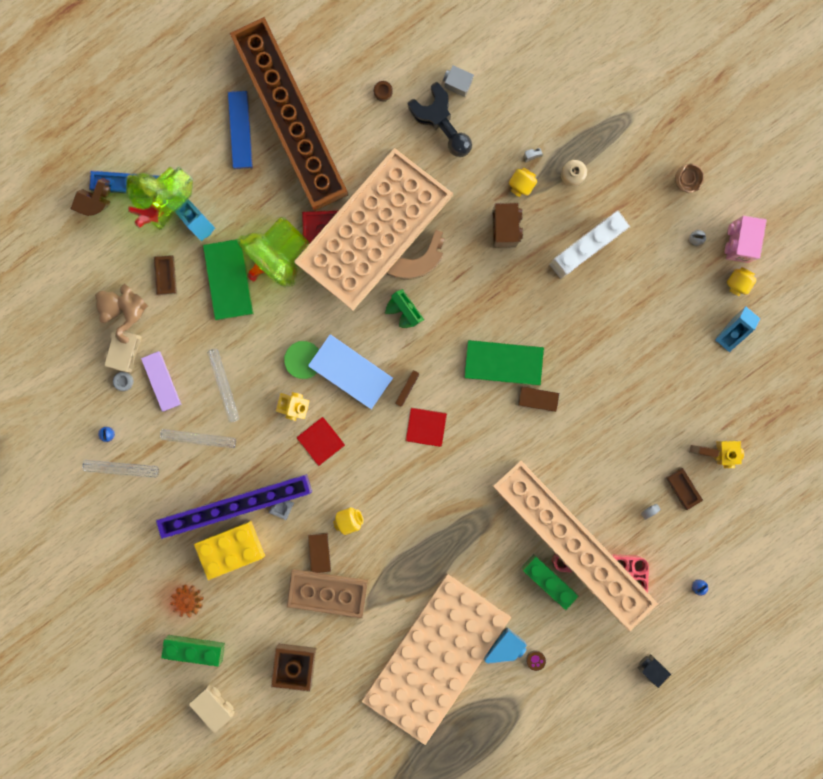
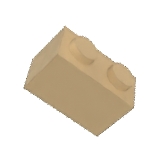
M114 329V332L109 337V343H111L109 351L107 350L104 355V366L132 372L142 336L124 331L123 335L129 338V342L124 344L118 341L115 336L116 329Z
M209 684L189 703V706L215 734L233 717L235 712L233 711V706L220 697L221 693L216 687H211Z

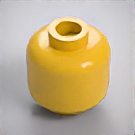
M524 167L516 169L508 182L512 188L511 192L518 197H521L522 194L525 196L530 195L537 184L536 174Z
M744 267L736 268L727 281V285L731 288L729 291L737 296L749 294L756 283L755 273Z
M349 507L336 513L333 524L337 531H340L343 535H348L360 530L363 524V517L359 510Z

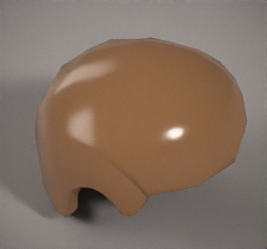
M693 163L681 166L675 174L677 187L686 193L700 190L704 182V172L701 167Z

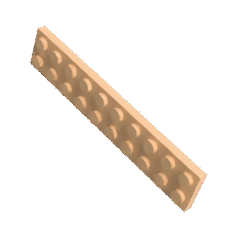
M522 461L493 486L499 495L628 631H631L658 605Z

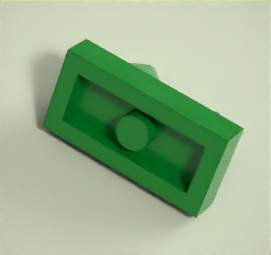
M403 289L391 295L392 298L387 303L385 314H396L402 311L403 314L399 320V327H415L425 320Z

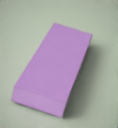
M158 351L141 358L162 412L181 405L161 352Z

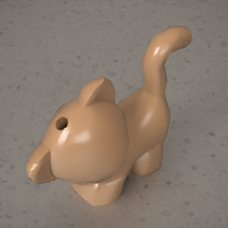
M125 283L120 287V292L123 294L121 296L115 292L99 291L95 294L101 323H106L123 312L126 321L116 329L115 336L119 342L127 344L129 338L124 336L123 332L139 321L148 305L138 294L133 293L132 289Z

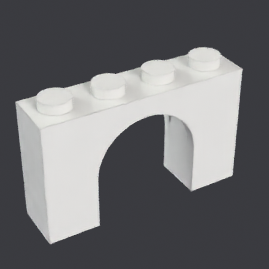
M617 211L557 256L549 265L559 278L562 279L630 226Z

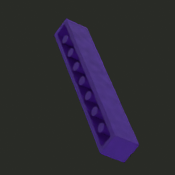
M305 474L156 520L161 539L299 498L311 494L313 491L308 475Z

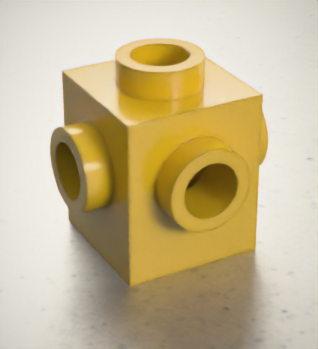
M292 392L291 395L280 393L276 412L285 414V418L296 421L297 417L305 419L309 400L302 399L303 395Z
M716 441V448L720 450L718 458L714 457L717 464L723 465V468H735V465L742 464L744 450L741 448V441Z

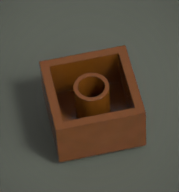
M495 203L492 210L493 248L517 247L521 239H523V228H519V223L522 220V208H519V203Z
M278 643L275 650L271 687L310 692L313 682L316 648Z

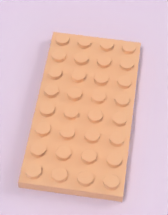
M394 148L294 263L353 311L453 197V193Z
M447 573L362 699V702L426 745L511 619V616Z

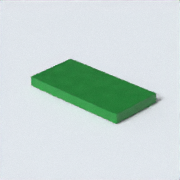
M242 239L203 245L215 320L253 315Z
M468 340L464 378L540 386L544 347Z

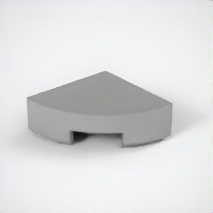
M541 148L536 150L530 149L525 151L523 157L525 162L543 156Z
M285 501L275 504L269 513L287 520L295 502Z

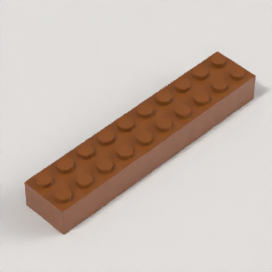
M265 17L231 32L230 35L313 210L317 211L348 196L349 194Z

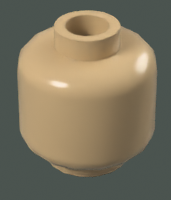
M579 160L568 161L561 171L562 181L570 187L579 186L587 176V168Z

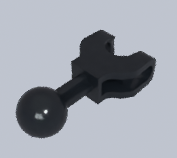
M435 82L431 85V93L435 98L432 105L422 106L416 99H411L407 102L408 109L418 123L431 125L435 130L441 128L449 139L448 149L453 156L465 157L472 149L471 138L465 133H458L450 123L451 114L448 111V94L438 82Z

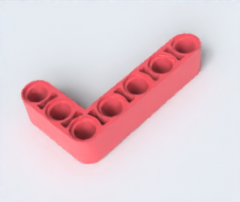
M554 554L552 557L553 566L560 572H572L566 565L562 567L557 566L559 557ZM611 554L617 561L623 560L622 567L636 581L641 580V587L648 593V562L637 555ZM637 561H642L641 569L635 570L634 564Z

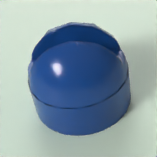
M102 427L98 432V437L103 442H110L114 439L115 432L111 427ZM104 430H106V439H104Z
M701 579L695 580L692 584V590L697 595H705L708 592V584ZM705 585V588H703V589L700 590L699 592L697 591L698 589H700L701 587H703V586Z

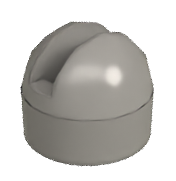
M696 230L690 235V242L694 246H700L706 241V234L701 230ZM694 235L702 236L703 239L694 238Z

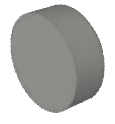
M119 372L113 378V385L119 391H127L133 386V377L127 372Z
M654 504L644 510L641 515L646 520L661 509L658 504Z

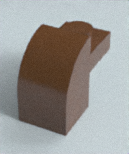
M105 178L98 180L93 193L84 189L77 191L70 209L86 216L96 215L105 210L111 203V201L104 199L109 195L111 188L108 186L110 181Z

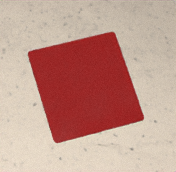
M411 408L406 441L442 447L447 413Z
M321 417L297 436L298 441L318 466L345 446L344 442L324 417Z

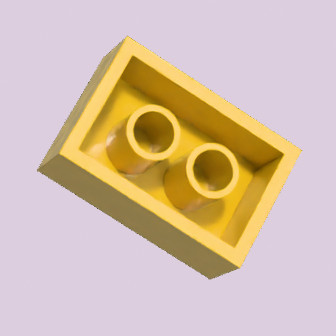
M252 521L194 544L208 580L265 557Z

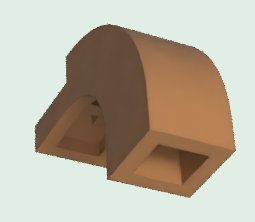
M435 230L430 246L422 257L415 260H407L400 257L387 271V275L402 280H413L430 273L439 264L443 256L442 252L437 251V248H442L445 238H442L443 232Z

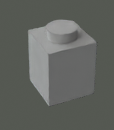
M453 65L451 70H447L444 75V88L465 97L473 81L474 74Z

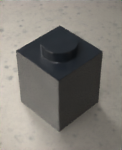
M651 654L645 656L639 663L638 669L657 688L672 675Z

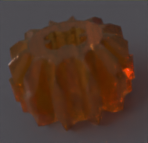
M187 584L183 585L182 589L178 587L176 589L177 594L173 593L171 595L174 601L170 605L176 606L173 611L176 613L179 610L180 617H183L185 612L188 618L192 616V613L197 615L199 613L198 609L203 607L200 601L204 597H198L201 590L199 589L194 592V585L189 589ZM189 598L191 601L185 604V599Z

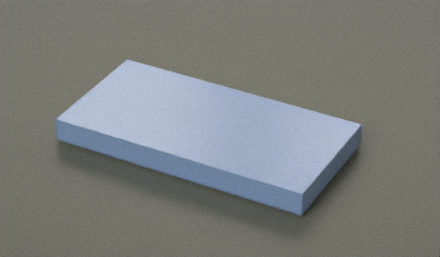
M331 334L308 365L370 409L373 408L393 379Z

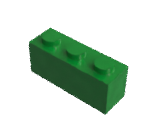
M533 554L521 567L524 573L565 610L579 597L573 589L536 555Z
M168 635L163 641L161 659L219 667L223 662L225 643Z

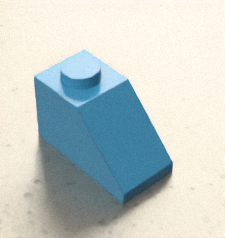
M189 199L175 211L184 224L201 241L209 237L216 229Z
M745 306L733 317L715 341L731 352L756 329L760 318Z
M507 627L484 657V661L486 663L515 661L517 657L521 658L527 650L525 648L527 644Z

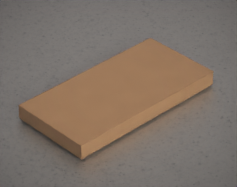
M292 569L287 607L363 618L368 580Z

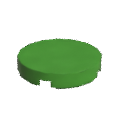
M299 341L292 344L284 356V364L287 371L299 379H309L315 376L318 372L308 365L319 349L307 341Z

